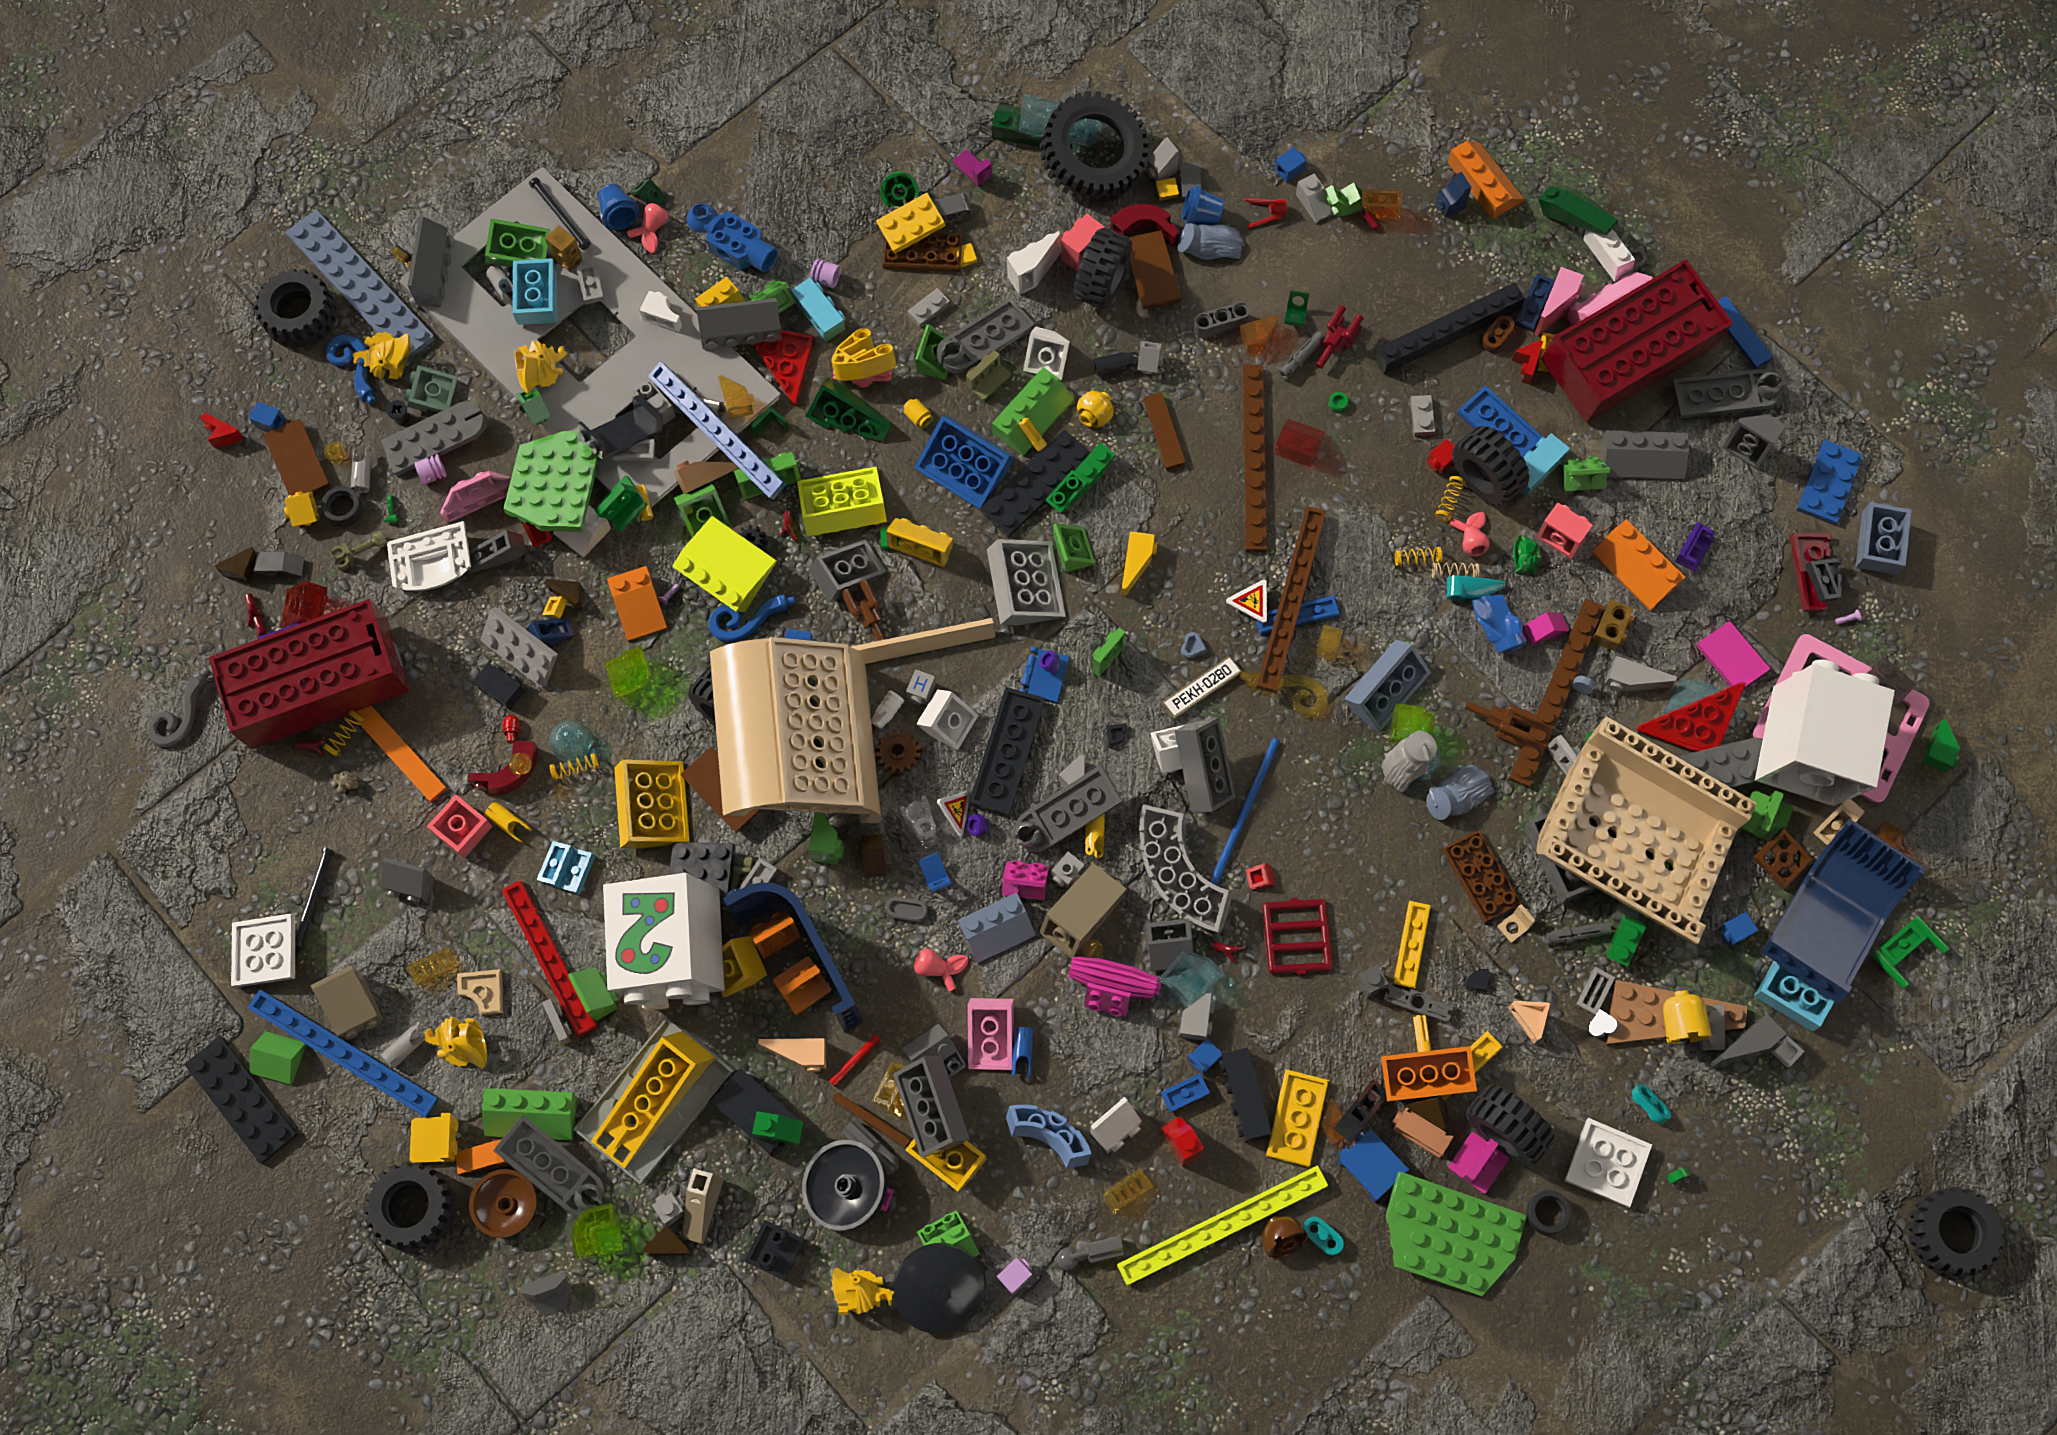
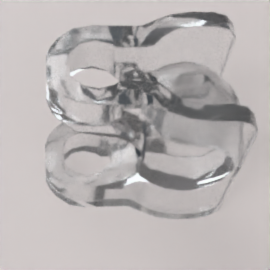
M923 795L921 796L922 802L915 801L907 805L906 808L904 806L899 808L902 819L909 831L915 834L921 846L930 848L936 845L938 836L930 804L926 796ZM933 836L931 841L926 842L923 840Z

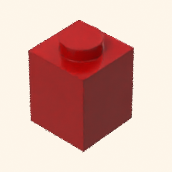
M1448 439L1432 450L1427 459L1429 467L1440 475L1455 464L1452 460L1454 445Z

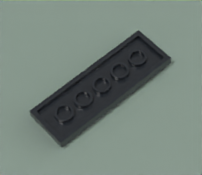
M1064 429L980 508V513L1009 538L1046 503L1049 495L1072 470L1075 471L1091 452Z
M1005 687L969 805L1010 816L1046 698Z
M217 1037L184 1064L260 1164H264L298 1136L223 1037Z

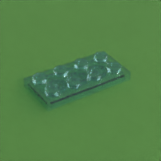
M1024 94L1019 132L1042 137L1052 112L1057 109L1061 102ZM1083 119L1077 121L1070 129L1069 143L1093 148L1095 145L1097 120Z

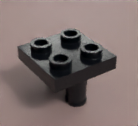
M764 1220L744 1261L786 1281L805 1239Z

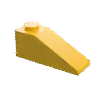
M1130 532L1122 596L1128 594L1152 560V554L1156 555L1158 542H1154L1155 535Z

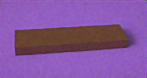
M1163 393L1143 397L1144 406L1165 469L1169 470L1184 466L1185 459Z
M837 1092L833 1096L832 1100L835 1104L902 1148L906 1149L911 1143L909 1138Z

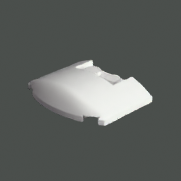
M464 521L387 542L392 585L397 589L424 591L438 588L456 580L471 568Z

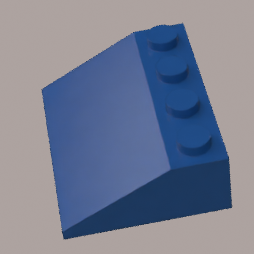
M942 415L914 469L980 509L1006 476L1016 456L951 416Z

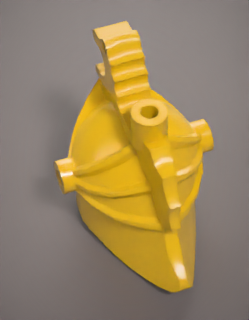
M377 332L372 338L366 337L364 344L370 346L369 350H362L353 354L354 363H358L359 359L363 358L364 367L369 366L370 373H374V376L379 377L380 380H382L387 370H390L389 378L398 379L402 377L406 360L410 354L411 338L409 334L395 338L392 333Z
M531 341L530 351L527 345L518 347V350L514 351L518 381L525 393L530 394L537 385L542 388L550 387L551 384L556 383L558 376H562L563 370L562 368H556V363L560 362L567 355L563 346L558 348L559 353H555L552 346L548 349L545 344H541L539 341L536 343Z
M450 1017V1019H445V1022H442L441 1026L435 1029V1034H433L431 1028L424 1032V1040L442 1048L437 1052L440 1059L445 1058L451 1065L458 1067L467 1066L468 1063H473L481 1069L486 1066L487 1047L482 1029L477 1020L466 1018V1023L463 1024L457 1018Z
M839 1268L833 1270L832 1286L839 1307V1315H848V1311H853L857 1314L868 1312L873 1309L874 1305L880 1307L881 1300H887L888 1305H892V1300L894 1299L893 1291L880 1287L883 1286L882 1277H876L871 1271L855 1270L853 1273H847Z

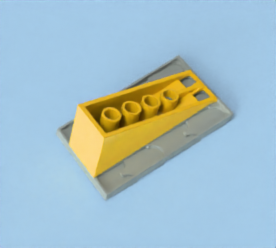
M667 1017L573 1130L636 1182L642 1184L665 1155L669 1153L691 1123L696 1120L710 1100L715 1097L735 1069L674 1020Z

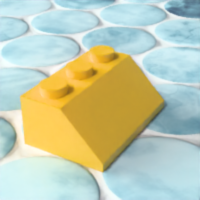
M895 518L887 529V546H890V548L945 567L953 547V538L944 532H934L924 525L917 526L904 518ZM897 537L900 538L898 543L900 546H897Z
M915 1139L905 1149L957 1192L973 1178L987 1160L986 1155L968 1141L924 1158L920 1157Z

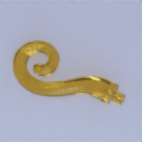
M1253 670L1250 674L1242 671L1239 678L1246 681L1245 686L1257 691H1264L1256 689L1259 673ZM1305 675L1281 676L1278 689L1289 686H1303L1314 692L1317 697L1313 707H1304L1301 704V699H1309L1311 693L1302 689L1296 691L1292 696V706L1299 715L1314 717L1325 710L1328 697L1326 690L1318 681Z

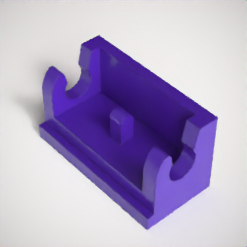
M1697 522L1675 562L1696 572L1714 539L1715 532Z

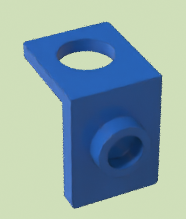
M939 853L918 860L931 892L951 884Z
M1206 1039L1192 1054L1189 1053L1186 1060L1203 1075L1222 1056V1052Z

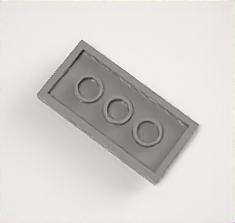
M497 607L490 609L480 641L541 688L546 686L558 654Z

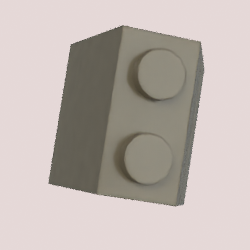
M351 965L310 985L336 1035L343 1040L353 1039L358 1035V1032L364 1029H372L378 1025V1022L383 1020L364 975Z

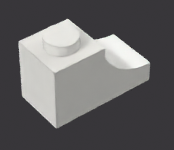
M649 291L640 308L642 320L677 332L682 327L680 317L669 309L668 297L661 292Z

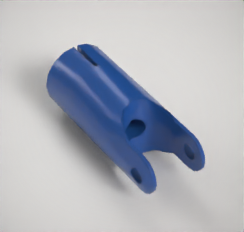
M1014 1028L1013 1077L1015 1076L1017 1059L1026 1061L1028 1067L1027 1078L1031 1075L1033 1028Z

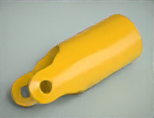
M497 801L490 804L485 811L484 816L519 842L523 843L513 832L515 825L520 823L532 831L526 823Z
M1104 814L1085 826L1086 854L1092 855L1094 853L1096 858L1103 856Z

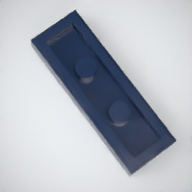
M1540 274L1536 275L1514 325L1531 332L1534 331L1555 280Z

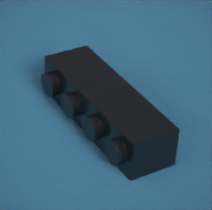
M1248 1047L1222 1053L1221 1060L1218 1062L1221 1073L1226 1074L1227 1082H1224L1226 1093L1232 1096L1233 1103H1230L1233 1117L1237 1116L1239 1122L1236 1125L1238 1137H1243L1244 1143L1270 1137L1272 1133Z

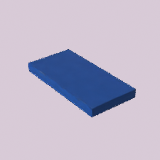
M1486 385L1457 411V414L1473 429L1480 426H1488L1489 428L1496 429L1498 433L1505 435V438L1510 440L1513 446L1520 451L1522 457L1528 451H1533L1536 448V444L1543 437Z

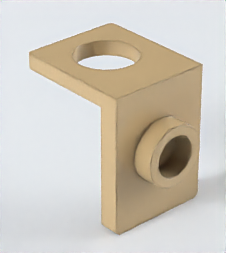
M1521 904L1497 928L1512 943L1531 928L1536 920L1532 913ZM1513 922L1517 924L1518 932L1516 934H1510L1506 930L1508 923Z

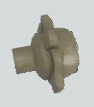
M348 771L334 774L333 780L339 785L338 792L345 793L346 789L358 787L355 776Z

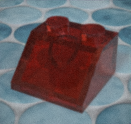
M1288 419L1278 437L1274 454L1312 468L1326 432Z
M303 581L285 590L279 628L283 629L323 616L324 607L328 601V588Z

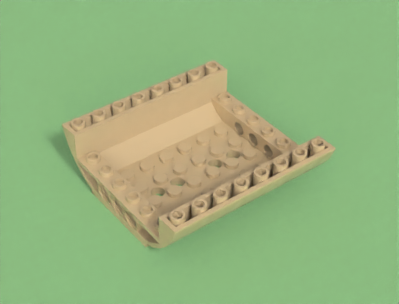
M776 637L741 641L710 651L723 816L743 817L753 809L859 814L860 823H880L881 810L865 659L862 653L849 647L848 644ZM808 678H812L815 681V687L808 683ZM810 698L817 701V707L811 705ZM814 738L821 742V748L815 746ZM816 759L823 763V768H819L816 765Z
M1605 716L1580 751L1566 775L1538 836L1537 853L1692 944H1699L1706 927L1699 920L1737 829L1750 820L1757 803ZM1589 818L1597 822V827H1593L1589 823ZM1608 829L1616 833V838L1609 836ZM1645 851H1650L1654 856V860L1648 859ZM1664 862H1669L1672 865V871L1666 869Z

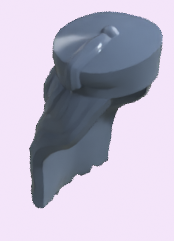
M1187 223L1178 239V250L1180 252L1189 253L1203 260L1221 257L1239 259L1241 257V247L1244 246L1239 231L1234 227L1222 224H1200L1197 226Z
M1468 765L1459 769L1450 777L1442 780L1438 787L1433 786L1429 789L1426 801L1429 812L1438 820L1468 813L1494 793L1490 776L1474 765Z

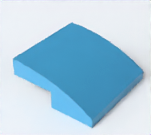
M553 841L537 881L580 895L595 855L575 849L570 845Z

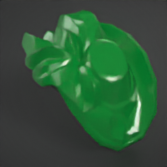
M1518 536L1515 539L1513 558L1516 565L1515 573L1532 570L1534 574L1540 565L1542 552L1534 540L1525 536Z

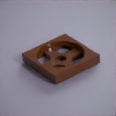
M1784 828L1780 829L1753 857L1781 889H1786L1813 860ZM1779 840H1783L1791 845L1786 850H1782L1776 843ZM1769 850L1775 855L1776 860L1771 866L1766 862V853ZM1796 852L1799 857L1798 866L1793 862V855ZM1783 854L1787 856L1785 863L1780 860ZM1782 867H1786L1792 875L1780 877L1777 872Z

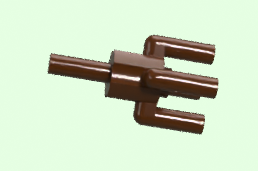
M867 579L860 582L867 600L857 604L849 589L843 590L841 594L852 616L856 620L861 621L864 629L871 628L877 641L885 640L878 625L882 621L879 613L881 604Z
M1469 701L1465 706L1466 710L1487 718L1486 725L1497 729L1496 737L1521 748L1529 733L1513 727L1515 723L1530 730L1536 718V714L1514 705H1508L1506 710L1494 705L1491 711Z

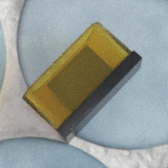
M397 244L390 251L402 263L411 258V255Z

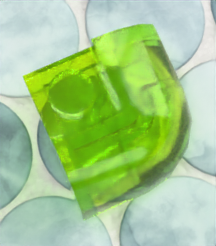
M642 645L623 651L622 656L604 662L616 700L643 690L649 683L651 676L650 666Z
M1396 703L1393 709L1392 726L1389 731L1388 741L1398 744L1416 731H1424L1432 736L1435 713L1429 714L1425 712L1424 707Z
M610 1203L582 1211L576 1218L571 1230L576 1259H596L604 1257V1255L625 1251L621 1232L622 1224L615 1204Z

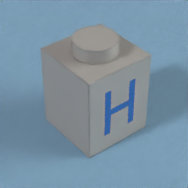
M915 669L906 691L909 701L916 705H921V703L927 705L936 684L935 676Z

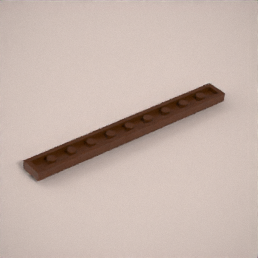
M1243 365L1246 552H1266L1263 365Z
M1306 506L1256 689L1277 694L1326 515L1325 510Z
M1586 598L1584 599L1509 781L1526 788L1530 787L1605 606Z

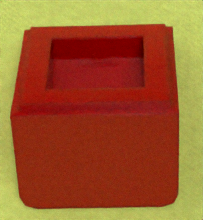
M1263 863L1246 869L1250 890L1276 885L1271 865Z

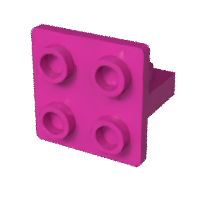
M1016 860L1006 862L1002 879V895L1010 896L1017 892L1021 898L1045 900L1049 867L1041 863L1023 864L1021 861Z
M1472 1132L1448 1165V1169L1485 1194L1509 1160V1157L1496 1148L1498 1146L1497 1142L1492 1139L1487 1142Z

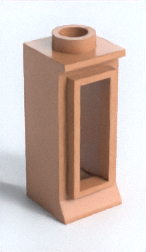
M1406 1108L1403 1112L1398 1111L1392 1121L1396 1124L1393 1130L1437 1158H1440L1453 1136H1446V1132L1412 1111L1410 1113L1407 1112L1409 1108Z

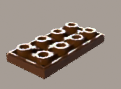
M1162 230L1129 237L1132 241L1129 263L1142 310L1181 301Z
M932 233L894 254L885 238L882 267L886 269L960 272L963 234ZM956 247H959L958 263L957 256L953 252Z
M300 418L263 434L288 495L293 496L296 492L300 491L302 493L312 492L314 494L330 487L326 474Z
M712 746L680 774L736 834L763 810L753 809L743 817L723 816L718 752Z
M1480 830L1441 849L1483 924L1523 904Z

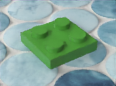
M1120 627L1115 632L1111 631L1105 639L1106 643L1102 648L1099 646L1092 655L1093 673L1098 677L1101 676L1125 647L1126 632Z

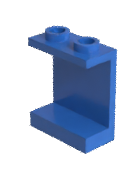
M1372 1130L1368 1133L1362 1131L1354 1139L1356 1144L1351 1149L1346 1146L1338 1154L1340 1159L1337 1161V1164L1339 1166L1343 1164L1370 1193L1368 1197L1375 1202L1395 1183L1398 1172L1406 1173L1409 1169Z

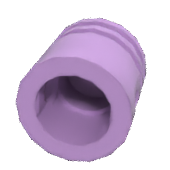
M817 258L812 266L810 278L813 282L815 281L834 288L840 277L841 266Z
M438 454L435 457L431 456V459L425 458L414 462L423 485L436 481L437 478L442 479V476L444 478L447 477Z

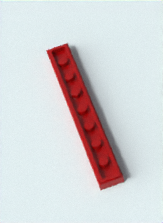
M519 880L502 889L501 891L577 1037L580 1038L598 1028L595 1020L586 1012L568 977L570 972L522 881Z

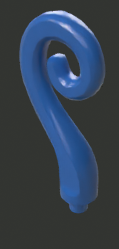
M339 335L334 337L326 346V357L335 366H345L352 361L353 351L346 347L344 349V356L336 357L335 352L340 346L349 345L356 352L366 351L367 348L361 340L352 335ZM360 358L354 375V387L357 395L363 402L373 404L376 401L374 398L375 391L367 381L368 366L364 367V359Z
M785 594L768 599L760 606L745 626L735 631L722 630L719 626V620L726 614L732 615V620L727 622V627L734 629L741 623V613L734 611L727 605L721 606L711 614L708 624L709 630L715 638L724 642L743 640L754 633L770 615L786 611L788 606L795 605L794 597L786 598Z

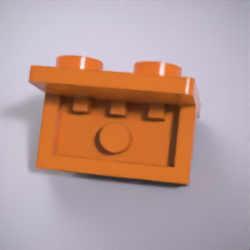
M809 956L773 979L774 984L795 1015L800 1014L832 991Z

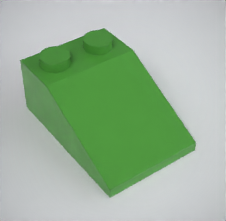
M491 218L485 251V263L513 267V261L546 259L548 245L545 237L550 234V229Z

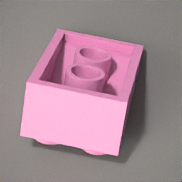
M1563 267L1560 268L1534 336L1538 337L1564 316L1572 304L1577 303L1584 287V283H1581L1584 275Z
M970 998L968 1003V1069L1012 1070L1014 999Z

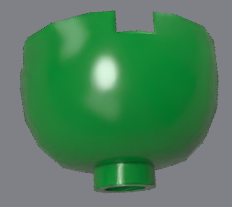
M892 172L882 182L880 189L881 199L887 207L896 210L918 198V182L908 172Z

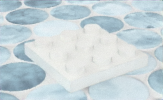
M285 914L232 923L231 986L243 987L295 979V915Z
M1588 1118L1564 1181L1629 1208L1652 1144Z

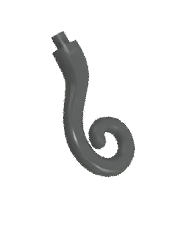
M206 667L200 673L195 671L188 680L184 689L182 723L172 735L167 737L161 736L158 733V726L162 721H168L166 729L168 732H173L178 725L174 714L159 712L151 718L147 726V734L154 745L172 747L182 742L188 736L195 721L198 696L209 682L206 678L212 673Z

